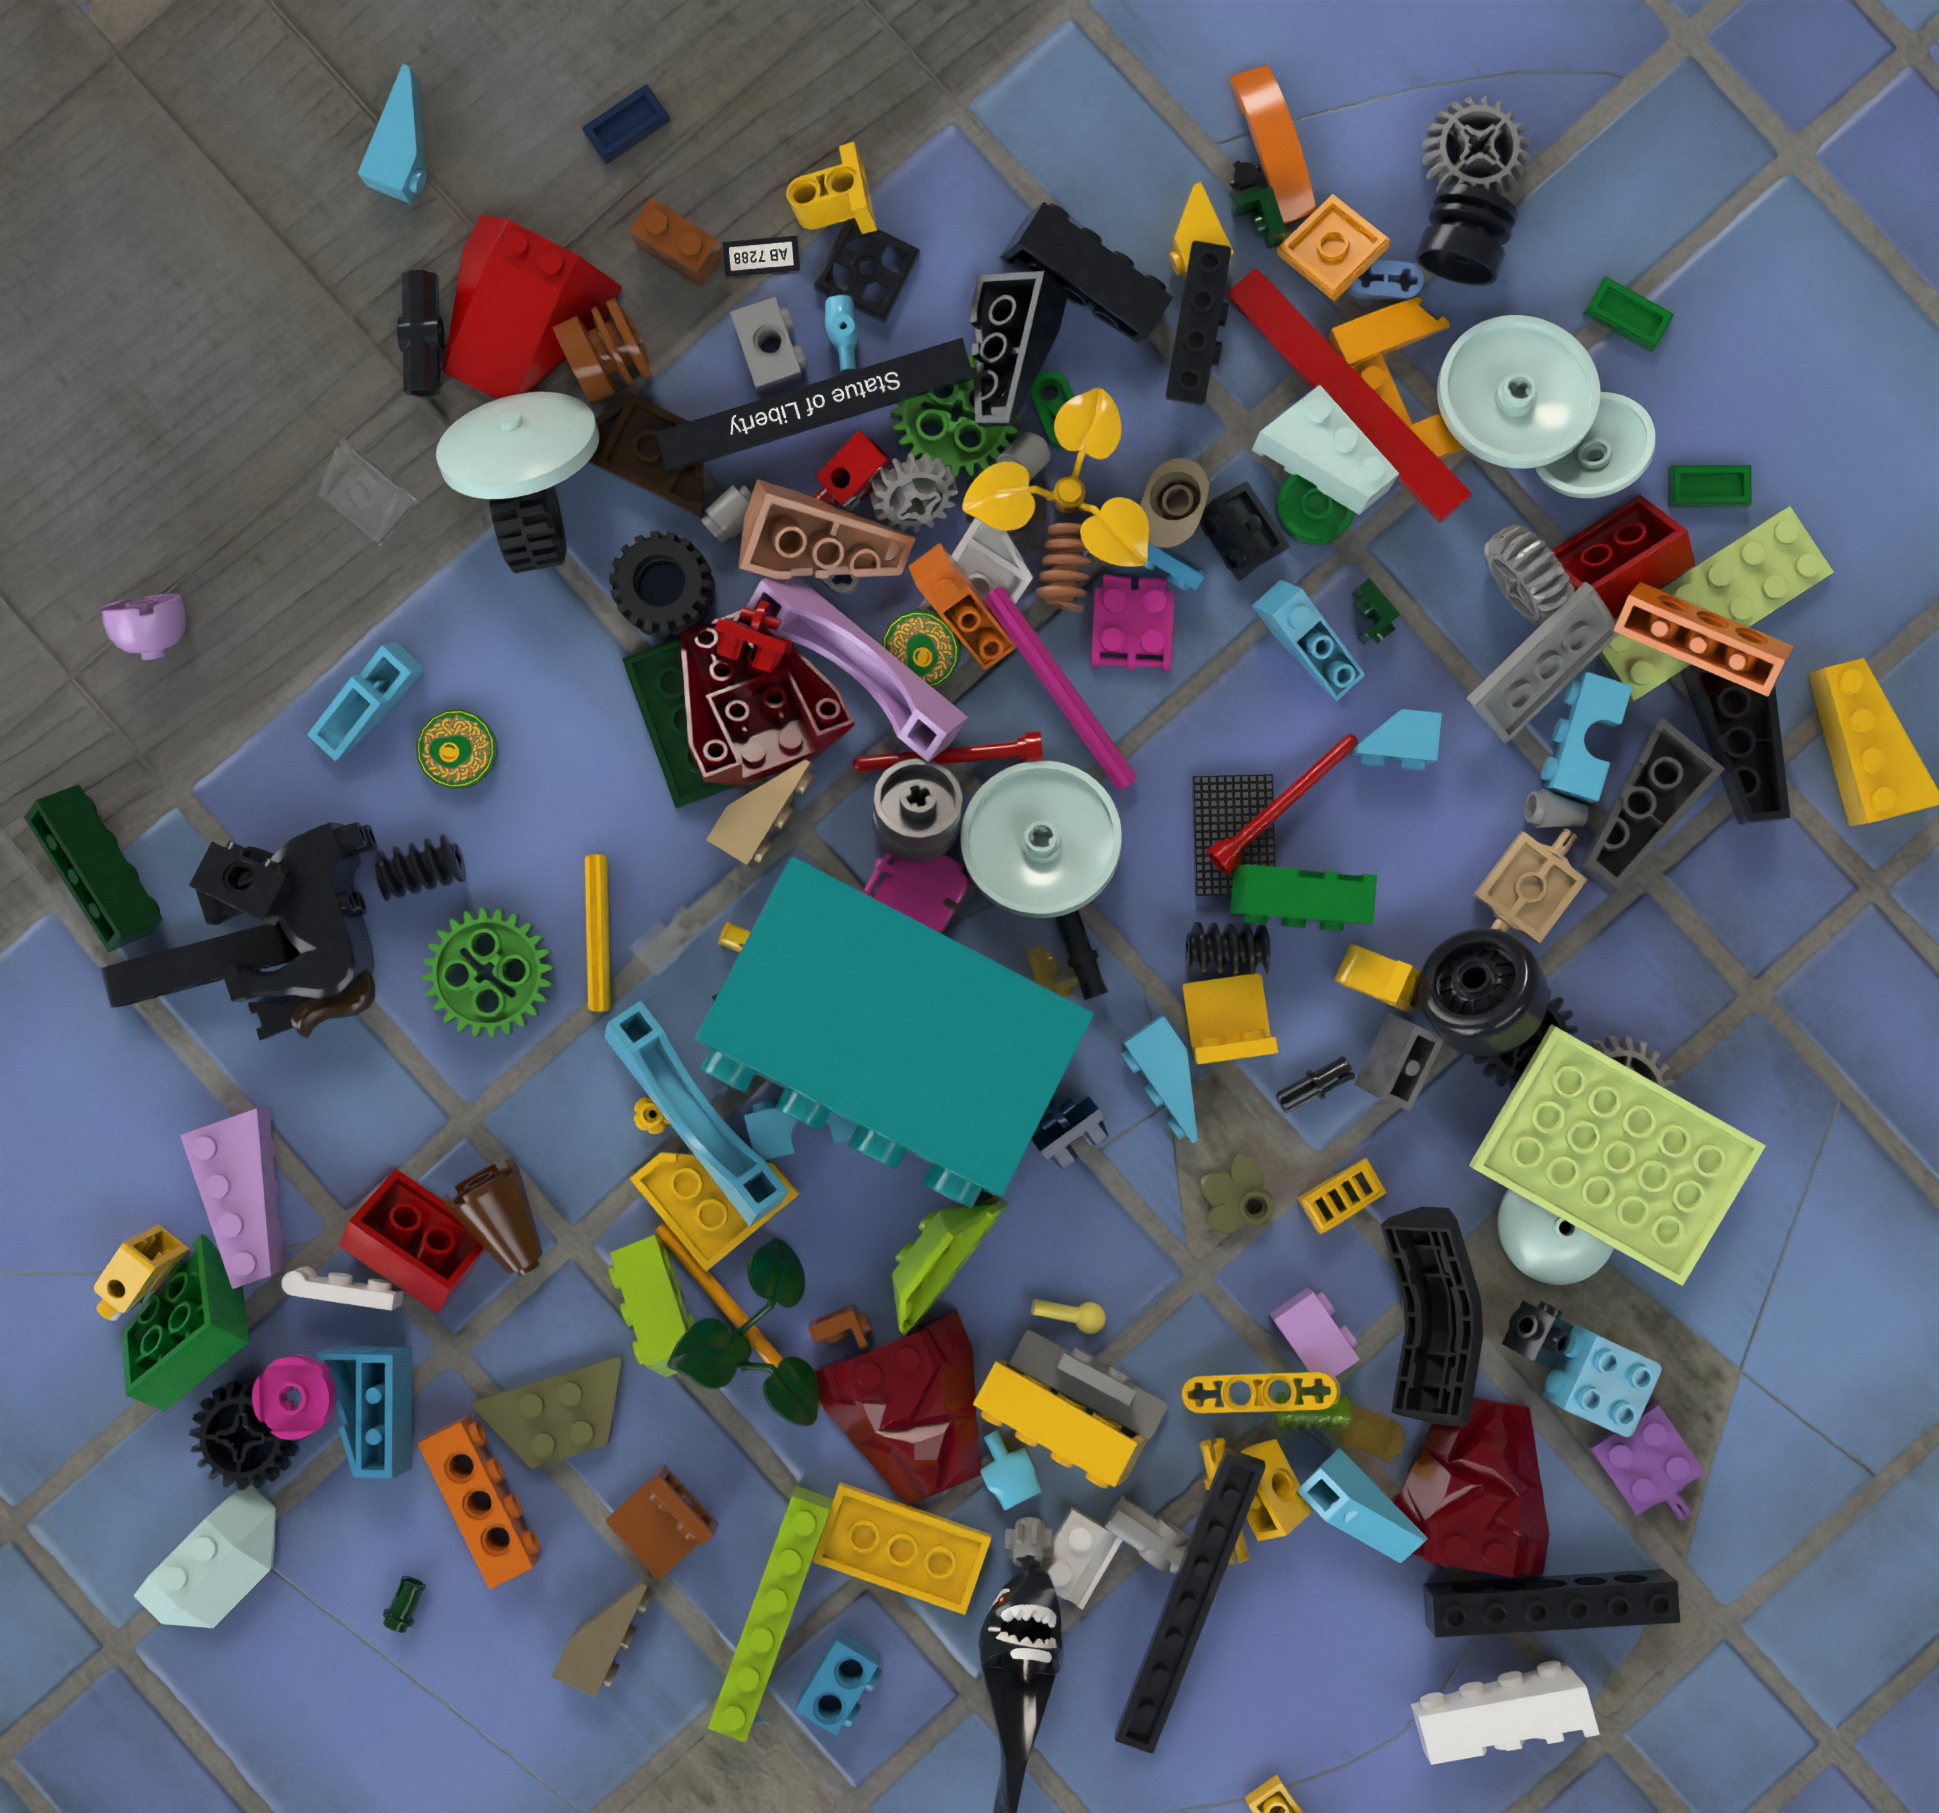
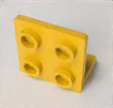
M1260 973L1190 982L1182 985L1193 1063L1205 1064L1278 1053L1276 1037L1270 1034L1263 980Z

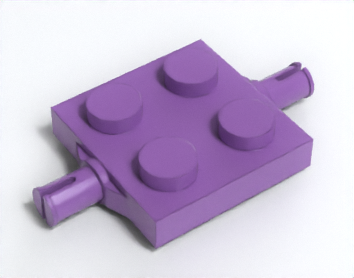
M1657 1402L1644 1409L1632 1436L1624 1437L1607 1430L1603 1436L1588 1445L1636 1516L1653 1505L1665 1501L1675 1514L1677 1520L1685 1519L1677 1504L1680 1505L1687 1516L1692 1513V1509L1689 1508L1679 1492L1686 1484L1705 1472Z

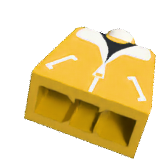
M160 1224L123 1242L94 1285V1291L102 1297V1300L96 1307L98 1313L108 1320L115 1321L122 1313H127L146 1302L190 1248Z

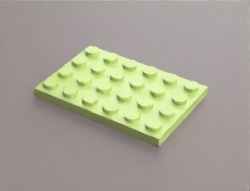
M1551 1025L1469 1166L1683 1286L1766 1145Z

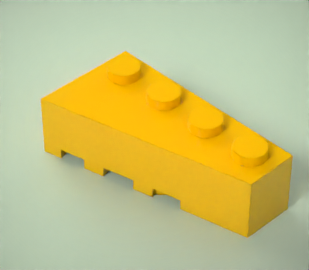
M1864 658L1833 665L1807 674L1849 827L1868 824L1939 805V790Z

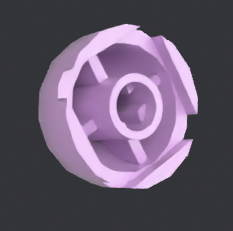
M181 594L144 596V600L131 602V599H126L101 607L102 621L108 638L116 647L125 652L140 653L142 660H152L166 656L165 649L179 642L184 635L187 625L186 608Z

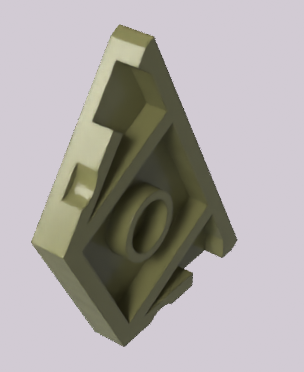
M622 1354L476 1399L472 1402V1406L530 1469L609 1444L613 1427V1413L618 1397L617 1389L620 1371L623 1367L624 1359Z

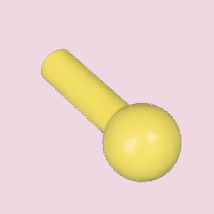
M1034 1299L1031 1306L1032 1315L1075 1323L1076 1327L1085 1334L1099 1332L1106 1322L1105 1311L1099 1304L1094 1302H1085L1079 1307Z

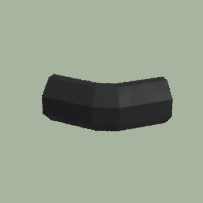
M1419 1207L1389 1217L1381 1224L1404 1299L1405 1333L1391 1412L1429 1423L1462 1427L1470 1422L1483 1341L1481 1296L1459 1223L1449 1208Z

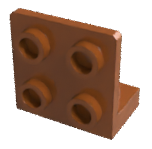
M666 1465L659 1469L606 1520V1524L657 1579L663 1578L698 1544L702 1547L714 1536L719 1525Z

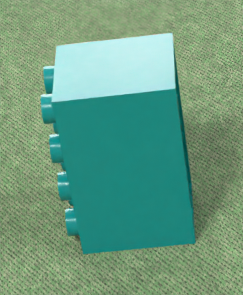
M791 855L701 1025L695 1040L699 1045L709 1050L700 1067L701 1071L746 1093L755 1074L784 1088L775 1109L818 1131L822 1130L830 1113L843 1118L857 1126L848 1144L850 1148L897 1170L905 1152H908L930 1164L920 1184L972 1209L981 1190L996 1196H1003L1094 1013Z

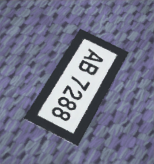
M797 236L723 242L726 277L800 271Z

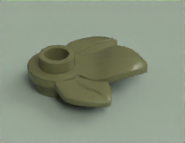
M1240 1153L1235 1154L1230 1173L1212 1172L1200 1178L1199 1182L1203 1195L1215 1206L1205 1221L1214 1230L1232 1233L1245 1224L1253 1227L1264 1225L1273 1216L1275 1209L1274 1200L1271 1194L1264 1189V1172L1248 1156ZM1254 1198L1259 1199L1261 1203L1260 1210L1256 1213L1248 1212V1201Z

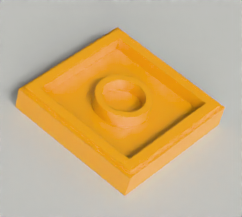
M1332 194L1276 249L1281 259L1335 301L1391 245L1390 239Z

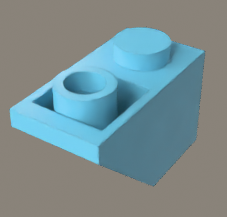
M1401 709L1360 741L1351 751V757L1361 758L1362 765L1385 766V762L1388 760L1401 762L1402 769L1425 770V764L1430 765L1438 760L1442 713Z

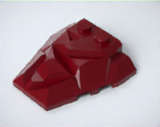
M957 1309L920 1324L919 1330L906 1336H902L850 1359L844 1356L813 1369L818 1378L820 1388L819 1399L825 1412L842 1429L850 1441L861 1451L907 1506L981 1476L976 1406L973 1405L976 1399L973 1351Z
M1473 1397L1469 1424L1462 1427L1431 1424L1425 1436L1427 1441L1417 1460H1412L1407 1470L1409 1475L1399 1494L1395 1493L1391 1500L1428 1538L1411 1555L1421 1556L1423 1560L1430 1563L1509 1577H1517L1519 1574H1543L1550 1533L1530 1408L1525 1405Z

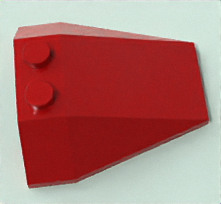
M481 214L462 251L443 372L496 400L507 396L533 392L567 359L553 327L577 316L588 331L596 328L591 309L597 306L605 321L610 312L606 301L613 298L617 299L622 287L574 252L509 219Z

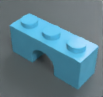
M1589 672L1577 676L1575 680H1571L1568 683L1563 702L1568 704L1564 719H1558L1552 736V740L1557 742L1553 757H1547L1541 773V779L1545 780L1543 789L1586 804L1599 801L1610 762L1593 757L1585 747L1584 736L1591 724L1607 728H1613L1622 724L1632 685Z
M775 1099L752 1104L753 1112L744 1115L751 1148L764 1160L796 1152L793 1132L798 1120L775 1109ZM830 1113L826 1120L834 1143L851 1140L857 1128L856 1125L833 1113Z

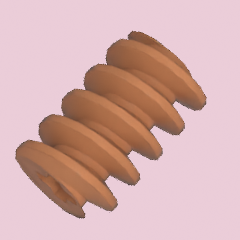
M1058 523L1048 527L1047 533L1054 539L1046 541L1044 549L1052 555L1043 557L1041 564L1049 571L1039 573L1038 580L1046 586L1037 588L1035 594L1048 606L1062 610L1083 612L1084 607L1074 602V597L1086 596L1087 591L1076 585L1077 582L1089 580L1090 576L1080 571V566L1092 565L1093 560L1083 555V551L1087 549L1080 535L1081 524Z

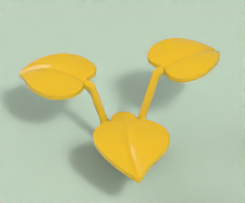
M1094 388L1070 399L1060 408L1056 415L1054 432L1057 441L1064 449L1072 452L1078 451L1072 475L1058 480L1054 491L1050 492L1038 486H1029V473L1023 465L1015 462H999L980 473L972 482L965 495L962 505L964 513L977 518L991 528L1002 531L1019 529L1032 518L1035 511V500L1031 494L1040 495L1049 502L1053 501L1055 508L1064 514H1073L1078 510L1080 512H1090L1094 516L1089 517L1083 522L1080 535L1085 548L1093 556L1109 564L1122 567L1143 566L1148 560L1149 523L1146 513L1140 505L1131 499L1122 497L1109 499L1103 504L1101 510L1094 505L1084 503L1086 490L1083 482L1078 478L1085 454L1097 460L1108 458L1117 448L1122 432L1118 408L1111 396L1101 388Z

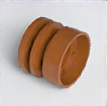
M615 298L606 301L613 320L605 323L597 306L591 309L596 327L588 331L577 316L553 327L561 348L591 405L615 395L611 375L617 372L629 387L635 385L628 370V367L636 364L643 380L653 376L649 367L648 351L631 316L619 306Z

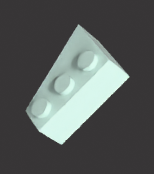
M1318 385L1261 430L1251 450L1261 457L1266 455L1285 466L1284 470L1291 475L1298 474L1317 486L1316 489L1358 515L1385 495L1399 475V472L1321 385Z

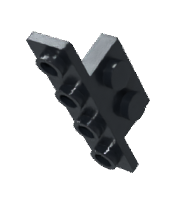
M1200 241L1192 242L1165 394L1167 400L1195 405H1203L1206 401L1211 366H1218L1222 350V342L1216 341L1218 326L1225 327L1229 303L1223 302L1231 256V248L1229 246Z

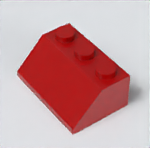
M1640 494L1551 550L1554 552L1557 560L1562 563L1564 571L1570 576L1569 582L1574 586V592L1584 582H1587L1597 591L1613 617L1622 612L1629 594L1639 582L1659 589L1696 565L1688 530Z
M395 1169L348 1221L339 1243V1247L437 1314L461 1287L485 1251L482 1245L446 1208L442 1199L398 1169Z

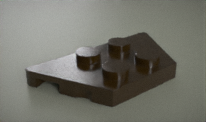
M632 393L616 403L611 412L602 414L595 419L599 431V443L588 463L702 518L704 514V463L668 473L655 433L689 421Z

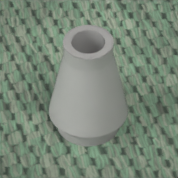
M1541 789L1539 792L1532 791L1528 795L1524 807V817L1526 822L1533 823L1535 828L1583 827L1588 818V806L1549 790Z

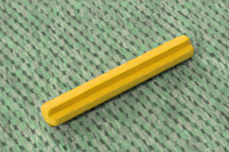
M589 854L585 857L588 1009L591 1012H607L611 1009L608 858L603 854Z

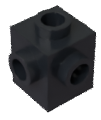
M1522 1301L1519 1309L1510 1318L1509 1329L1502 1345L1553 1370L1560 1354L1569 1345L1570 1333L1574 1326L1560 1319L1563 1311L1543 1301H1540L1538 1307Z

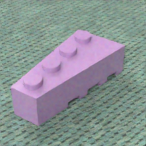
M272 1106L256 1108L180 1135L232 1289L285 1270L281 1218L278 1217L277 1206L279 1188L278 1180L275 1181L273 1158L276 1156L275 1141L272 1140L270 1120H273Z

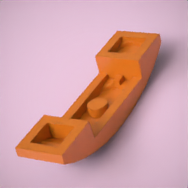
M1266 64L1230 76L1229 80L1241 116L1245 115L1268 183L1267 188L1273 187L1284 225L1308 218L1316 210L1313 190L1296 129L1271 69Z

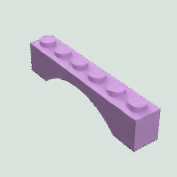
M798 576L784 580L766 577L759 583L746 607L756 610L762 600L771 604L769 615L781 619L778 631L767 628L771 633L819 653L850 674L881 706L890 720L897 737L927 762L951 744L968 719V716Z

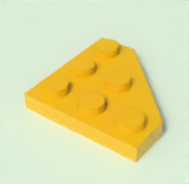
M661 1152L629 1178L705 1272L800 1194L775 1162H766L789 1192L782 1204L749 1227L695 1155Z

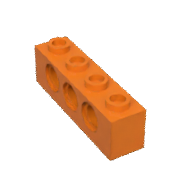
M1639 582L1629 594L1613 630L1767 697L1778 681L1794 648L1793 645L1642 582Z
M470 1414L425 1436L417 1445L490 1590L532 1569L541 1558L539 1555L541 1546L536 1534L532 1530L527 1531L521 1519L523 1510L518 1498L513 1493L509 1495L504 1485L505 1473L503 1467L496 1457L491 1458L485 1446L487 1437L483 1427L478 1421L473 1422ZM458 1454H465L472 1459L473 1471L466 1472L459 1468L456 1461ZM475 1491L488 1493L492 1501L491 1507L484 1508L479 1506L474 1498ZM495 1527L505 1529L509 1534L510 1542L507 1544L497 1542L492 1535V1529Z

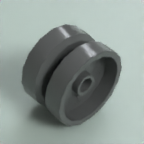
M914 758L898 762L884 771L875 786L873 828L877 841L887 853L902 861L922 863L935 860L951 849L959 834L963 794L958 780L949 769L932 760L927 762L925 759Z

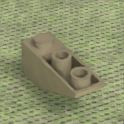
M649 1573L644 1575L574 1630L552 1678L595 1698L602 1685L610 1688L620 1667L619 1664L613 1662L619 1648L625 1651L628 1650L637 1630L636 1627L630 1624L637 1611L642 1614L645 1613L654 1594V1591L648 1588L653 1575Z

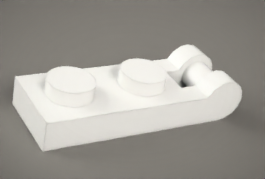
M302 1266L286 1273L281 1281L283 1290L292 1296L390 1311L402 1305L404 1290L393 1288V1283L389 1280L372 1278L368 1279V1284L353 1281V1275L337 1272L329 1273L328 1277L317 1276L316 1272L308 1266Z

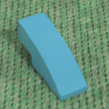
M397 642L382 645L359 675L351 676L307 736L335 762L340 761L395 706L425 668Z

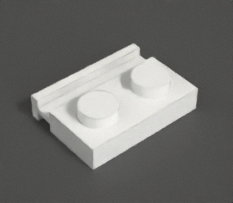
M1071 1507L1054 1536L1053 1557L1044 1556L1043 1564L1040 1567L1051 1575L1056 1594L1065 1600L1068 1599L1083 1610L1123 1539L1106 1529L1100 1522Z

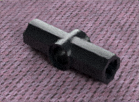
M409 270L407 273H402V316H399L397 321L398 344L401 352H403V392L406 395L417 397H433L440 394V352H443L445 347L444 324L442 317L439 315V277L436 273L425 270Z

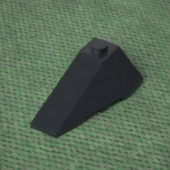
M1045 271L978 275L970 308V324L975 328V343L971 345L972 357L976 359L977 376L973 380L975 422L979 426L1014 425L1060 331L1068 292Z

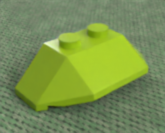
M1004 1199L975 1202L972 1209L961 1204L949 1205L938 1212L933 1209L920 1223L918 1228L922 1231V1234L916 1242L908 1241L895 1257L899 1265L892 1273L899 1331L903 1335H908L919 1326L1010 1205Z

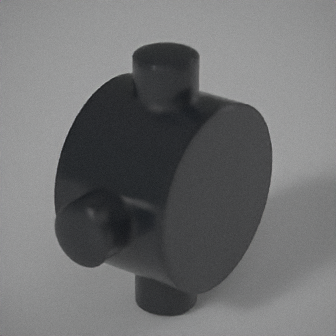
M1240 160L1236 161L1233 164L1235 171L1232 180L1229 182L1232 189L1236 187L1241 191L1256 187L1255 183L1258 173L1261 172L1260 166L1258 164L1254 166L1249 162L1241 163Z

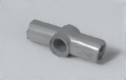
M1122 1495L1109 1511L1103 1524L1104 1527L1138 1549L1139 1555L1151 1565L1165 1573L1171 1571L1176 1575L1190 1537L1170 1521L1162 1517L1157 1519Z

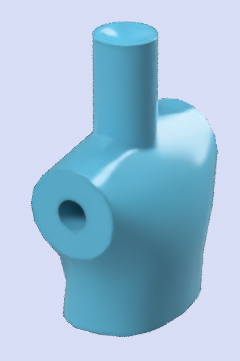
M848 295L832 296L825 301V329L830 342L839 354L840 373L845 374L856 370L855 352L858 348V330L854 314V301Z
M998 1430L984 1437L994 1461L982 1468L980 1472L988 1489L999 1500L1004 1511L1042 1492L1036 1476V1467L1026 1447L1008 1452Z

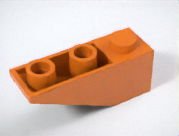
M941 543L908 566L916 587L984 670L1017 648L964 571Z

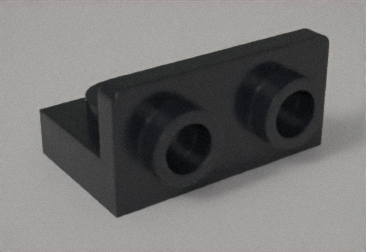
M1247 481L1213 499L1204 509L1200 520L1202 530L1210 538L1222 556L1226 567L1231 570L1238 581L1244 579L1255 569L1290 548L1283 534Z

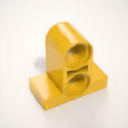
M854 142L839 146L842 164L800 176L794 179L786 190V197L799 224L805 229H819L855 218L862 234L877 230L865 167Z
M1349 944L1334 977V981L1391 1005L1411 1016L1414 1015L1419 1004L1418 982L1420 972L1416 968L1399 960L1394 961L1358 945Z

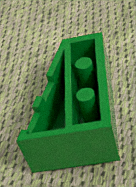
M1238 865L1233 873L1230 914L1244 915L1243 922L1252 924H1267L1268 917L1282 918L1281 926L1305 928L1306 921L1320 922L1319 930L1343 931L1344 924H1373L1377 875L1338 874L1336 871L1317 872L1299 870L1298 868Z

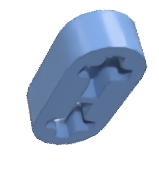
M1377 259L1366 271H1368L1369 278L1381 281H1371L1369 286L1365 288L1362 287L1361 280L1357 279L1347 289L1355 298L1400 303L1415 298L1422 289L1424 278L1420 268L1415 264ZM1405 274L1407 275L1408 282L1414 284L1410 285L1407 291H1402L1401 284L1388 282V280L1398 281L1400 276Z

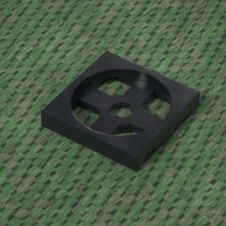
M855 218L845 221L814 283V289L830 297L848 295L853 298L854 309L886 323L920 255V249L879 229L862 234ZM872 237L867 250L858 254L844 247L852 240ZM888 244L895 250L900 259L901 269L899 273L882 266L881 257ZM864 261L872 262L875 267L874 272L870 275H863L859 271L860 264ZM835 262L851 269L853 278L846 291L838 288L834 281L833 265ZM877 282L890 289L887 297L880 301L869 303L861 299L868 284Z

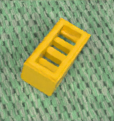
M1363 1158L1300 1195L1297 1199L1316 1232L1322 1235L1387 1192L1368 1159ZM1362 1172L1372 1191L1366 1194L1355 1178V1175ZM1347 1180L1358 1197L1353 1202H1351L1342 1186ZM1335 1189L1344 1204V1207L1339 1210L1329 1195V1192ZM1322 1198L1331 1215L1324 1217L1315 1201Z

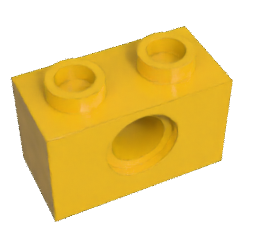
M1276 1439L1248 1445L1241 1453L1264 1460L1266 1468L1246 1519L1258 1541L1287 1536L1313 1512V1509L1297 1492L1300 1484Z

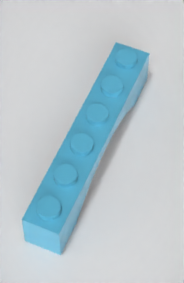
M641 1000L609 1021L604 1035L605 1040L749 1227L782 1204L789 1192L766 1161L744 1143L710 1105L683 1066L665 1031Z

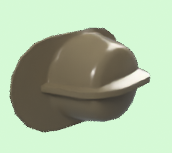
M1174 458L1162 463L1152 472L1140 503L1149 523L1148 544L1157 548H1173L1182 545L1194 535L1208 500L1210 485L1206 472L1198 463L1189 459Z

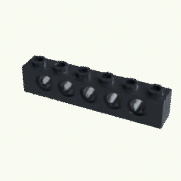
M1663 1569L1423 1584L1426 1625L1435 1638L1680 1623L1678 1582Z

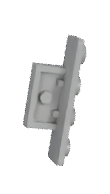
M1031 1329L1025 1330L1009 1361L1012 1367L1148 1439L1152 1438L1168 1408L1166 1401L1130 1383L1132 1377L1120 1369L1110 1366L1106 1370L1094 1364L1096 1358L1078 1347H1074L1073 1351H1070Z

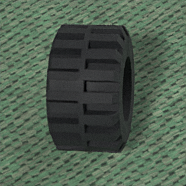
M554 486L524 496L489 499L497 541L503 558L513 573L517 574L564 564L567 551L566 536Z
M659 531L650 532L651 537L644 538L641 534L634 538L636 543L631 547L626 543L620 549L623 552L620 559L615 557L612 566L615 568L614 574L610 573L609 583L613 586V590L610 591L612 599L617 604L619 612L642 633L649 636L650 634H655L658 638H667V635L670 634L679 637L680 632L698 626L696 622L700 618L705 620L709 614L707 610L708 605H713L715 598L712 593L713 588H715V580L711 574L712 570L700 550L695 548L692 542L685 537L681 539L676 533L668 531L667 535H661ZM669 564L679 567L685 576V586L680 597L666 606H652L646 603L641 596V584L645 575L652 568L659 565Z

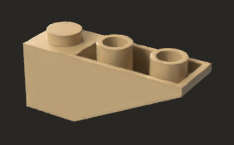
M806 759L727 805L706 840L749 867L753 865L754 861L761 863L773 844L768 841L775 827L782 829L794 810L789 807L796 793L803 795L814 778V775L810 773L813 767L811 762Z

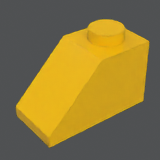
M1201 182L1193 185L1174 236L1171 253L1168 254L1173 271L1177 276L1182 274L1184 280L1186 279L1193 241L1229 246L1231 248L1229 266L1234 256V251Z

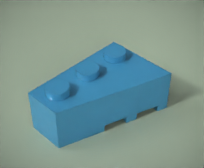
M337 1345L317 1352L318 1361L325 1362L331 1369V1377L336 1388V1408L342 1425L339 1427V1431L353 1477L393 1479L412 1469V1347Z

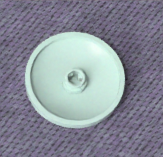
M1507 315L1491 318L1473 326L1452 345L1439 373L1437 400L1441 416L1448 430L1473 455L1502 467L1535 468L1563 458L1584 439L1598 412L1600 382L1590 355L1570 333L1540 318L1525 315Z
M554 392L522 393L486 403L458 419L441 437L436 450V458L445 482L457 492L483 499L514 498L547 489L575 474L590 460L596 451L599 443V431L592 410L575 397Z
M1055 761L1024 762L1008 767L991 777L982 785L970 801L961 827L962 855L968 874L975 886L988 900L1001 909L1029 918L1058 917L1074 912L1090 903L1105 889L1117 869L1122 849L1121 823L1110 795L1089 774L1071 765Z

